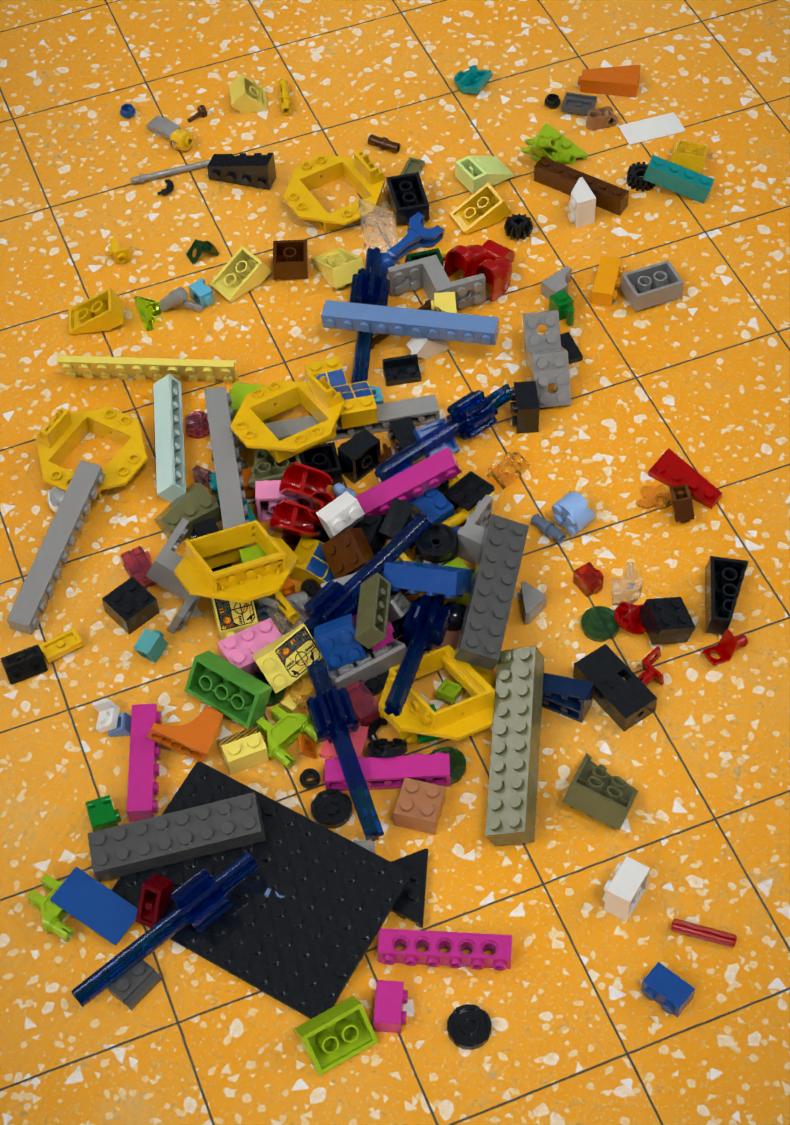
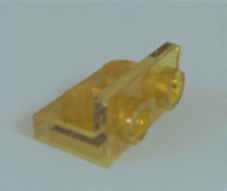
M518 450L512 454L508 452L501 458L503 461L500 464L495 462L488 468L490 472L486 477L490 478L492 476L503 490L531 467Z

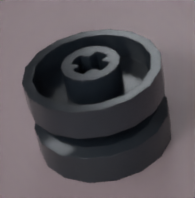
M429 523L422 526L415 536L416 561L419 563L445 565L456 559L457 536L454 530L442 523Z

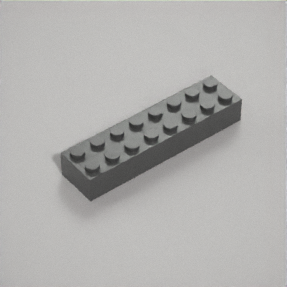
M494 514L488 520L454 659L491 671L498 663L529 529L528 525Z
M253 792L88 833L93 873L99 881H104L266 841L259 801Z

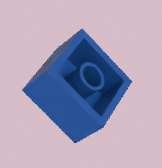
M352 614L314 627V639L329 671L367 657L366 647L355 639L356 623Z

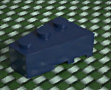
M544 673L542 707L582 723L592 705L594 682Z

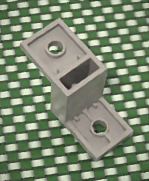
M432 255L388 267V290L392 297L423 288L430 300H434V293L455 292L456 309L459 310L485 302L486 277L481 273L450 282L437 255Z
M559 311L522 313L526 366L532 371L533 381H536L539 407L572 405L568 351L561 346ZM545 325L546 332L542 335L538 334V326ZM551 383L557 386L554 393H549L547 390L548 385Z
M487 494L482 501H478L475 511L468 515L465 525L461 526L457 532L458 557L475 565L477 564L485 527L493 510V497Z
M185 518L181 519L146 574V577L185 600L167 629L172 634H174L177 628L181 630L202 597L189 594L174 574V570L183 559L182 556L175 553V550L188 532L186 526L189 521Z

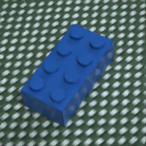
M399 560L385 562L384 578L391 583V591H401L403 589L408 590V593L419 594V592H426L428 596L441 594L444 595V598L455 599L456 597H463V594L470 593L473 569Z

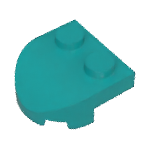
M473 65L469 66V70L464 73L462 70L455 75L454 81L461 93L477 94L493 74L491 70H478L477 66Z

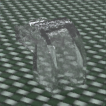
M626 562L625 578H612L611 595L613 606L619 605L622 601L634 603L642 594L643 578H639L638 570L634 568V562Z

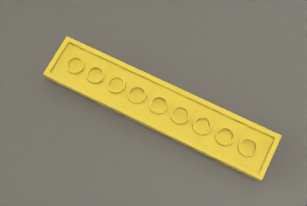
M57 355V363L63 375L68 378L83 376L84 378L92 379L94 376H100L103 379L118 377L119 379L127 380L128 377H135L137 380L153 378L159 381L170 374L178 381L188 379V381L197 382L198 379H205L207 382L223 380V382L232 383L233 380H238L239 376L234 360Z

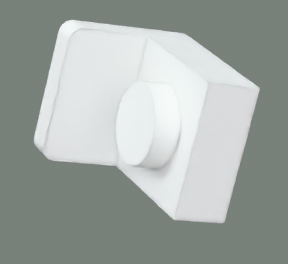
M108 698L93 702L92 707L99 712L96 730L103 733L116 729L120 707Z

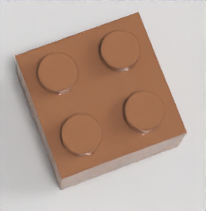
M404 778L394 810V826L435 835L446 799L445 786Z

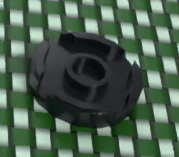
M381 738L370 741L367 744V754L371 757L390 758L407 752V742L399 738H394L393 741Z
M326 789L319 792L312 801L311 815L316 823L328 829L338 828L349 821L352 815V802L350 797L346 793H342L341 790Z
M465 1004L457 1007L447 1020V1033L450 1040L457 1047L465 1050H474L482 1047L489 1040L492 1022L485 1010L483 1011L476 1005Z

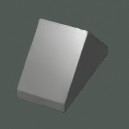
M521 582L520 594L525 625H529L546 607L547 595L528 583Z

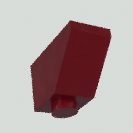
M154 874L142 884L136 916L137 923L152 929L157 928L170 902L174 881Z

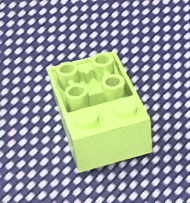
M467 156L455 162V177L472 194L488 182L491 186H494L514 176L496 156Z

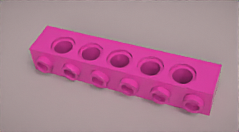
M380 928L378 962L386 965L402 963L407 966L421 964L429 967H438L440 965L455 969L471 967L476 970L493 968L497 971L511 969L512 935ZM399 946H403L406 948L402 951L396 950V948ZM421 947L428 949L425 952L418 951ZM444 948L450 950L448 953L440 952ZM470 950L472 951V953L464 954L462 953V951ZM492 951L494 952V954L486 955L484 954V952Z

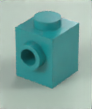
M145 628L133 648L140 656L156 663L169 643L163 638L164 634L156 629L151 631Z

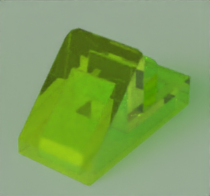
M135 296L136 309L146 331L154 330L152 324L155 322L154 316L161 314L159 302Z

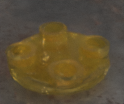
M304 673L289 688L292 700L302 710L317 708L326 704L330 693L326 680L314 673Z

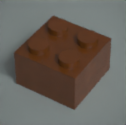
M307 240L273 241L274 279L308 278Z
M349 528L320 545L335 579L356 572L358 574L377 563L362 528Z

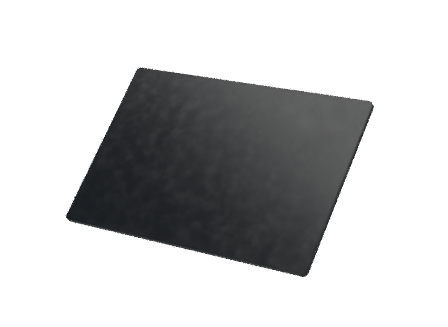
M197 762L162 815L254 792L260 805L266 841L120 876L111 891L138 908L142 884L151 876L157 874L174 881L170 902L157 928L153 930L312 1019L335 1005L409 882L411 874L404 868L202 762ZM267 888L271 889L268 898L264 895ZM275 891L278 892L279 895L285 896V897L279 898V897L276 895Z

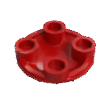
M624 601L620 602L614 611V617L618 625L632 634L645 633L646 630L638 615L643 605H635Z

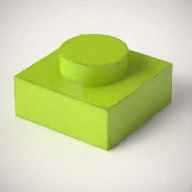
M445 679L436 690V697L454 704L462 694L463 686Z

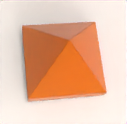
M299 734L297 752L316 759L315 741Z

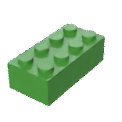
M208 650L194 657L184 691L249 729L256 725V721L264 716L273 687Z

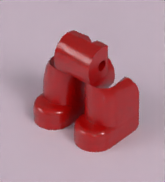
M487 240L482 246L478 244L466 247L457 245L447 252L444 270L448 277L459 269L464 271L463 278L483 273L486 277V283L492 285L490 302H494L510 286L511 263L514 261L515 253L492 240Z
M298 462L289 465L282 476L279 493L316 502L319 504L318 510H313L307 506L283 499L276 504L269 526L270 530L309 538L319 535V532L315 533L316 525L324 527L316 512L337 498L326 492L328 484L333 483L331 476L324 471Z

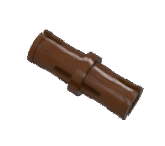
M370 134L368 138L369 145L377 146L381 150L398 153L401 147L400 143L390 141L386 137L380 138Z

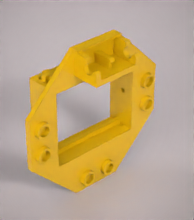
M362 150L354 152V158L323 154L296 165L283 195V200L299 219L316 221L323 231L327 233L376 212L377 203L385 184V176L383 171H379L371 162L368 154H364L361 157L363 154ZM344 176L362 197V200L328 214L311 194L310 190Z
M317 372L308 375L309 383L278 380L246 394L230 429L247 448L265 449L280 463L337 437L336 423L345 405L344 398L340 392H337L326 381L325 376H321L317 380L316 377L319 375ZM302 404L319 422L310 428L279 441L262 421Z
M109 406L70 414L69 410L61 407L59 411L55 412L56 417L47 427L36 433V443L44 482L66 492L74 473L60 467V465L90 431L123 446L103 469L105 479L103 484L99 485L96 497L99 501L111 488L127 485L147 461L138 419Z
M255 520L185 541L186 554L174 570V574L191 595L246 603L280 592L299 559L282 538L271 537L261 524ZM255 542L267 555L213 572L211 570L212 568L239 561V547Z
M447 645L389 669L378 706L380 717H385L386 721L394 726L400 733L402 740L409 736L406 739L408 744L417 741L418 734L459 741L493 726L496 679L485 668L454 659L456 651L450 645ZM444 668L472 697L435 712L409 686L408 682Z

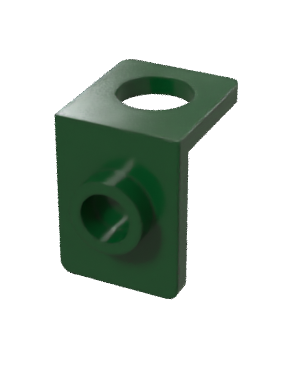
M195 239L187 252V256L192 264H195L203 252L217 256L219 252L209 241L204 242ZM196 248L197 253L196 256L193 257L192 253L193 250Z

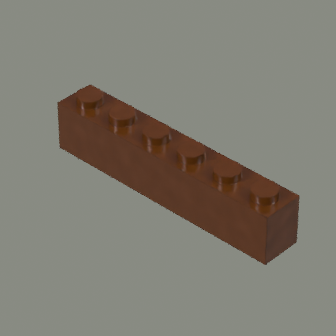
M542 157L534 166L535 182L571 196V192L578 179L583 177L596 197L597 207L620 216L628 206V190L545 157Z

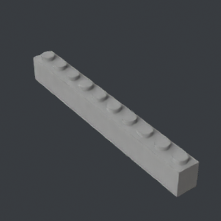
M226 386L204 389L223 530L249 522V519L245 520V516L249 515L247 505H243V502L246 501L245 490H241V487H244L243 476L238 474L242 473L241 462L236 460L240 459L239 448L234 446L238 445L237 436L230 429L233 422L230 418L234 417L232 406H228V404H232L230 393L226 392Z
M429 395L377 404L378 423L342 429L340 419H338L336 423L337 437L328 441L352 438L364 428L371 434L387 432L390 430V422L406 417H411L415 427L440 420V410L436 396ZM306 416L264 424L279 438L294 435L319 422L313 416Z
M80 460L7 618L10 629L32 635L34 629L38 628L40 623L39 617L47 608V600L49 595L52 596L56 580L61 577L63 564L67 563L69 551L76 544L78 531H81L83 528V520L90 513L92 500L96 499L98 487L104 482L105 474H103L102 466Z

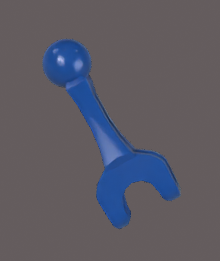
M421 212L416 213L409 219L406 236L396 245L389 248L386 253L376 255L373 260L374 269L380 274H388V267L395 266L409 252L420 247H434L443 238L445 230L438 225L433 228L423 227L425 215Z

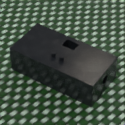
M606 644L574 663L573 677L579 680L594 682L593 699L623 731L631 728L656 711L657 697Z

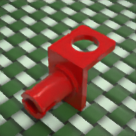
M727 629L723 633L718 645L704 649L702 653L715 666L730 661L737 648L747 646L748 639L744 634L735 637ZM710 653H717L720 659L713 658Z
M658 646L642 660L644 672L638 678L645 686L652 680H656L660 685L664 684V676L652 666L661 657V650Z

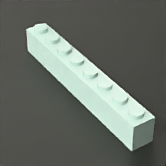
M168 374L153 384L157 495L171 503L186 493L181 382Z

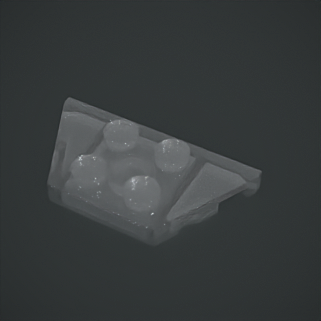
M360 199L358 203L366 262H370L376 255L386 253L389 248L398 243L394 213Z

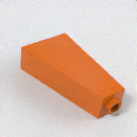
M641 65L583 69L582 76L578 77L580 92L636 98Z

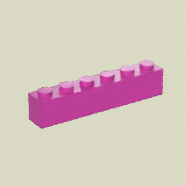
M446 447L354 498L358 500L365 515H386L394 498L408 502L415 497L422 496L424 492L432 488H437L441 483L455 478L462 471L455 455L449 447Z
M157 704L132 705L127 815L129 822L155 817V813L159 809L158 800H155L156 794H159V782H156V776H160V765L157 764V758L161 757V750L158 742L146 737L154 722L157 724L162 723V712L158 711Z
M438 752L426 755L417 753L390 758L352 757L325 760L326 789L350 791L402 788L404 778L441 786H451L449 753Z

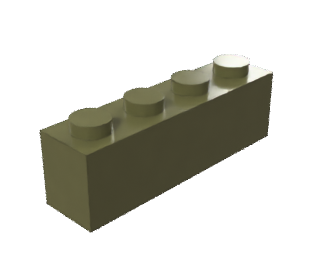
M378 572L360 585L355 639L367 649L384 640L387 634L391 583Z

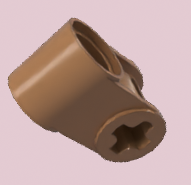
M610 106L590 109L587 113L586 127L592 131L613 127L617 124L618 117L613 114V109Z

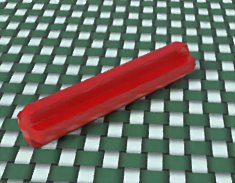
M674 919L671 926L673 932L732 948L736 944L737 936L735 934L679 919Z

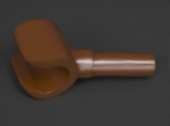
M204 105L198 106V112L187 119L189 123L198 117L205 118L207 116Z

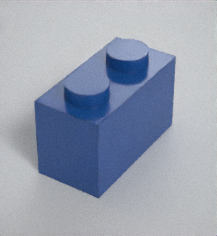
M658 962L642 981L641 991L647 999L654 1000L660 1004L666 1013L673 1014L678 1018L693 999L695 988Z

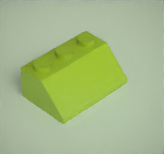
M354 996L347 998L294 1028L303 1050L319 1076L379 1042L362 1003Z

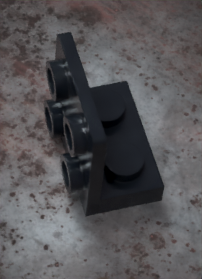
M470 471L443 494L454 506V511L458 507L470 511L477 505L479 500L482 501L485 495L491 494L495 488L492 484Z

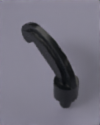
M166 179V189H162L157 194L165 196L171 193L174 189L173 182Z
M379 718L370 724L368 728L370 741L378 739L376 732L381 725H387L386 719Z

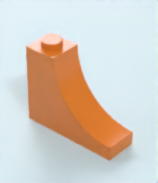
M205 706L197 718L184 725L164 726L154 722L146 737L199 762H203L208 755L224 714L213 707Z

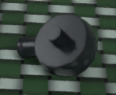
M314 579L303 581L301 591H305L308 597H313L315 602L320 600L317 594L319 591L318 582Z

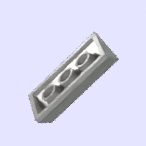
M394 639L393 642L375 651L371 648L366 649L367 657L331 671L327 669L321 673L336 697L365 683L368 679L375 678L388 671L391 667L406 662L405 643Z

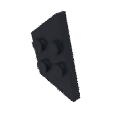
M423 849L392 861V863L409 871L411 878L391 912H395L397 916L403 919L407 918L415 922L416 926L423 928L428 849Z

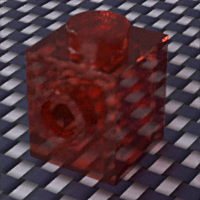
M590 562L574 570L573 583L586 597L601 591L603 588V574L600 570H596Z

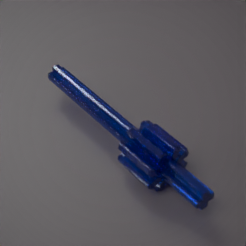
M380 248L367 249L365 269H359L358 274H354L352 277L349 302L387 306L390 281L387 279L385 272L382 271L380 273L382 256ZM357 331L351 383L367 381L373 335L371 332Z
M505 384L486 397L481 390L472 391L447 408L449 413L446 416L447 422L377 465L374 472L376 477H380L381 481L387 480L458 433L461 439L467 440L468 438L473 439L497 422V418L494 417L498 414L497 408L511 400L510 390H514V388H510L509 384Z
M419 513L344 585L330 580L304 604L305 613L309 617L304 624L313 638L315 626L348 614H352V616L357 614L358 602L355 598L360 594L361 583L377 572L379 574L384 572L385 562L395 561L432 526V523L425 514L421 515Z
M422 595L420 601L413 600L402 624L404 628L402 636L405 640L410 639V642L384 704V711L388 715L393 713L395 716H399L401 714L425 651H432L434 644L440 646L444 640L450 624L449 616L451 613L449 606L442 607L445 601L444 595Z
M313 661L312 665L307 666V670L316 697H309L306 703L317 739L321 742L328 739L329 743L334 745L366 841L370 839L372 841L379 840V837L383 836L384 832L349 734L350 732H356L359 728L358 718L350 695L346 688L342 687L337 690L336 686H332L324 661Z
M247 852L214 879L206 869L199 871L171 893V898L178 906L176 909L71 991L73 996L84 1007L187 924L191 923L197 932H202L233 907L226 894L260 867L259 864Z

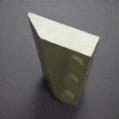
M292 435L279 437L278 440L281 441ZM256 449L255 461L251 469V479H249L248 484L255 489V481L281 480L285 469L294 462L301 463L299 454L278 463L267 450Z
M193 482L186 489L185 494L175 499L154 519L168 539L182 518L189 521L186 526L188 532L183 540L191 537V533L194 532L193 524L215 518L216 523L222 520L220 506L201 482Z
M586 753L562 802L620 831L638 790L619 776L608 774L605 766L602 764L597 766L591 761L592 757Z

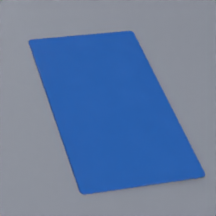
M78 867L74 868L50 899L54 904L114 945H117L136 920L138 908Z

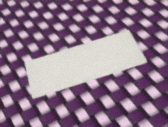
M674 112L618 126L629 145L686 131Z

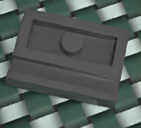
M566 92L561 112L587 116L590 109H595L597 96Z
M138 956L108 987V991L132 1011L163 978L160 973L158 974L154 968Z

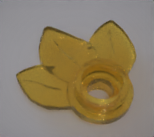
M660 484L657 487L646 485L640 488L643 497L636 502L637 506L646 509L655 507L659 510L669 507L671 502L670 490L666 485Z

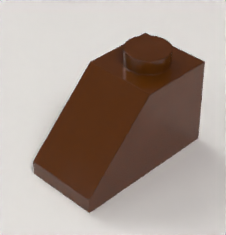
M688 484L669 487L675 521L686 523L695 519Z

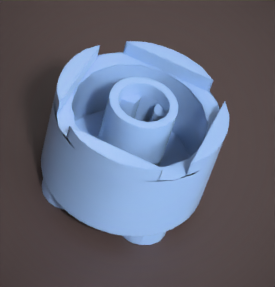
M576 491L568 492L552 506L554 522L559 526L562 524L566 528L567 533L572 537L595 520V513L593 509L589 511L587 507L588 501Z

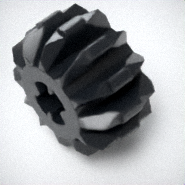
M519 213L518 215L512 214L511 217H507L504 229L506 236H510L511 240L516 238L518 241L519 239L525 240L526 237H530L533 225L530 217H527L526 214L520 215Z

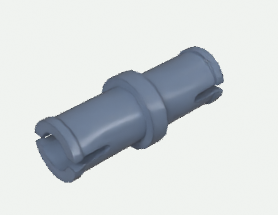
M535 514L531 518L530 523L540 529L543 535L551 537L558 544L565 540L566 533L556 528L553 522H548L539 514Z

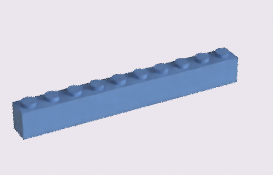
M331 300L325 301L321 314L323 327L330 329L484 345H496L499 334V317Z

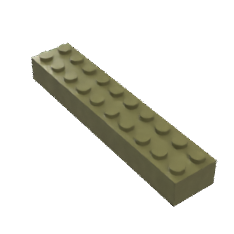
M536 646L501 651L497 663L485 836L494 846L532 843L535 839L545 659Z

